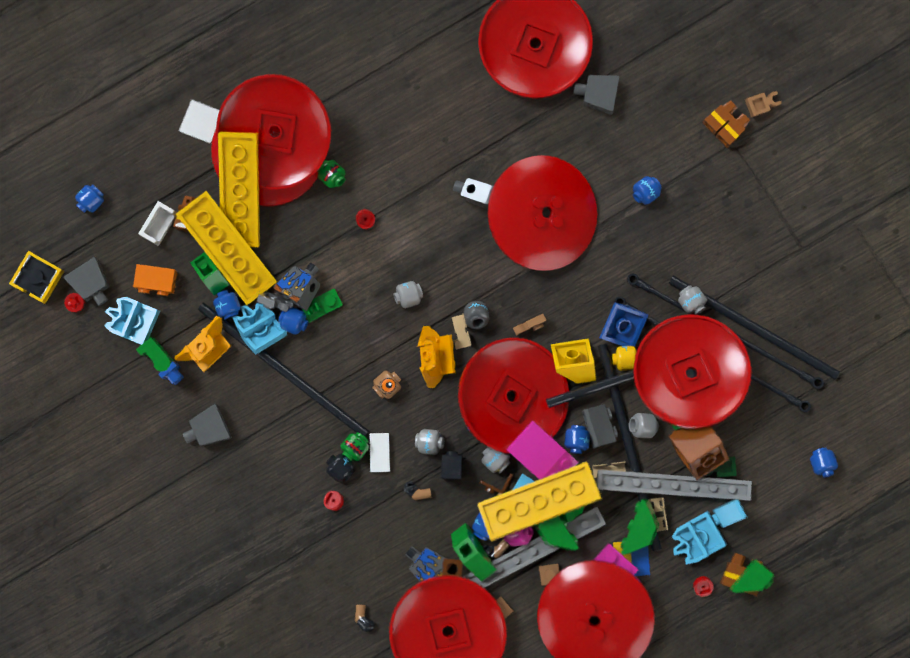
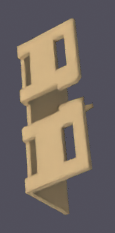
M464 314L452 317L455 333H457L458 339L453 340L456 350L471 346L468 331L466 333L465 330L467 326Z
M625 462L611 463L610 466H606L607 464L592 466L594 478H597L598 470L626 472Z
M663 497L649 499L650 504L654 502V513L663 511L664 517L657 518L660 525L658 531L668 530Z

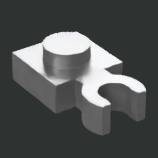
M268 291L259 294L257 302L263 304V307L268 309L277 307L284 312H287L288 308L293 307L294 302L284 300L283 297Z

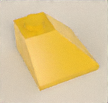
M589 339L551 344L557 373L575 383L596 381L595 365Z

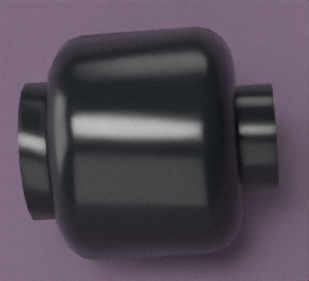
M342 453L337 456L332 455L326 461L328 465L326 473L337 482H346L355 471L353 469L354 463L349 461Z

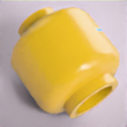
M634 346L618 347L616 353L612 354L613 365H617L619 371L633 370L637 352Z

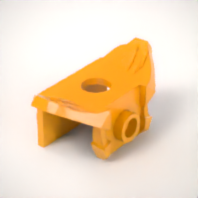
M215 316L212 322L202 329L201 333L189 345L185 346L179 354L175 355V360H194L203 372L209 369L231 347L221 334L222 318Z
M423 326L417 347H420L421 367L419 368L427 387L435 388L443 375L455 373L454 343L452 335L439 336L430 326Z

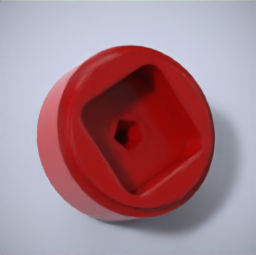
M363 209L357 213L355 219L360 228L369 229L375 224V216L370 210Z
M77 293L69 294L64 302L66 309L74 313L80 312L85 305L84 299Z
M330 491L324 497V505L331 511L341 509L344 504L342 494L337 491Z
M706 576L698 577L693 583L695 593L701 597L710 595L714 588L712 581Z

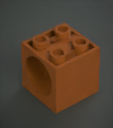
M710 426L703 428L682 427L674 430L669 436L676 454L696 481L729 460L722 441Z

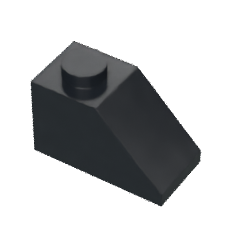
M446 452V455H442V479H461L462 456H458V452Z

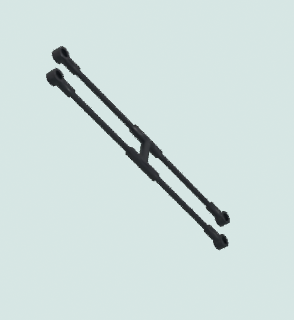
M632 273L627 277L629 285H636L647 292L649 291L685 311L679 302L652 288L651 285L639 279L638 275ZM631 276L636 278L635 283L630 282L629 278ZM617 297L614 300V303H616L618 299H621L623 301V305H627L638 310V308L627 303L623 297ZM648 316L647 321L656 326L660 324V322ZM735 333L744 345L796 373L800 378L809 382L813 388L819 389L823 386L824 381L822 378H815L803 370L796 369ZM751 374L752 380L786 398V401L797 406L801 412L810 410L811 404L808 401H802L791 394L788 395ZM815 380L820 381L821 384L819 387L815 386ZM802 403L807 404L808 407L806 410L802 409Z

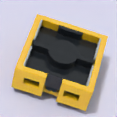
M28 251L9 284L24 293L30 292L29 296L46 304L64 271Z

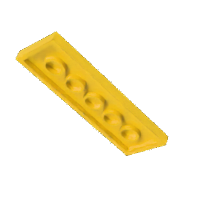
M219 132L220 209L250 247H259L258 133Z
M207 191L176 213L180 221L246 305L277 283Z
M585 462L480 502L478 507L490 540L493 541L601 500L589 465Z

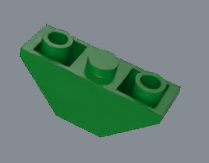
M646 498L642 499L641 502L638 501L634 510L636 516L634 520L631 519L627 528L629 530L628 537H624L620 546L622 548L621 554L623 555L648 546L655 539L660 525L650 501Z
M556 516L536 524L535 529L545 545L569 551L579 548L577 546V538L573 533L570 534L566 528L568 525L563 517Z
M467 523L451 534L453 549L462 563L480 581L483 582L497 571Z

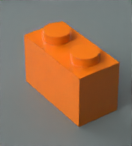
M137 264L133 287L138 289L139 293L149 294L150 291H156L157 295L168 296L169 293L174 294L177 271L175 269Z

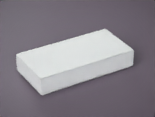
M370 433V472H390L389 433Z

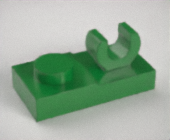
M334 288L314 298L307 311L303 310V312H305L308 322L311 323L342 307L343 304Z

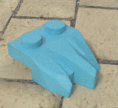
M128 297L117 299L118 309L109 307L105 311L113 319L112 322H107L105 327L114 334L142 345L149 339L160 311Z
M257 303L254 310L250 309L247 305L241 306L243 316L232 317L241 338L255 355L287 336V331L281 329L280 323L275 319V314L270 309L263 307V304Z
M709 511L678 527L672 536L674 540L681 542L673 549L674 555L686 553V564L698 562L727 545Z

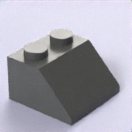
M605 404L582 411L586 428L590 432L592 448L616 441L615 437H618L616 427L611 426L609 419L612 418L609 407L606 408Z

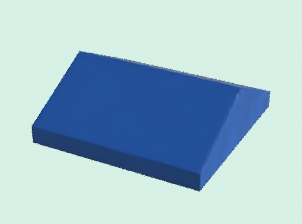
M614 303L599 338L621 346L635 347L648 314L627 305Z

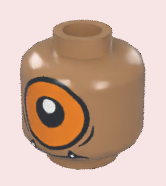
M384 371L373 380L374 386L372 388L382 399L384 397L390 399L401 389L399 384L401 379L395 372Z

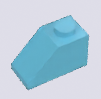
M738 499L731 500L713 509L714 514L711 515L715 524L721 527H726L746 518Z

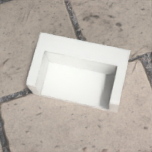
M158 201L138 234L159 246L176 218V212Z

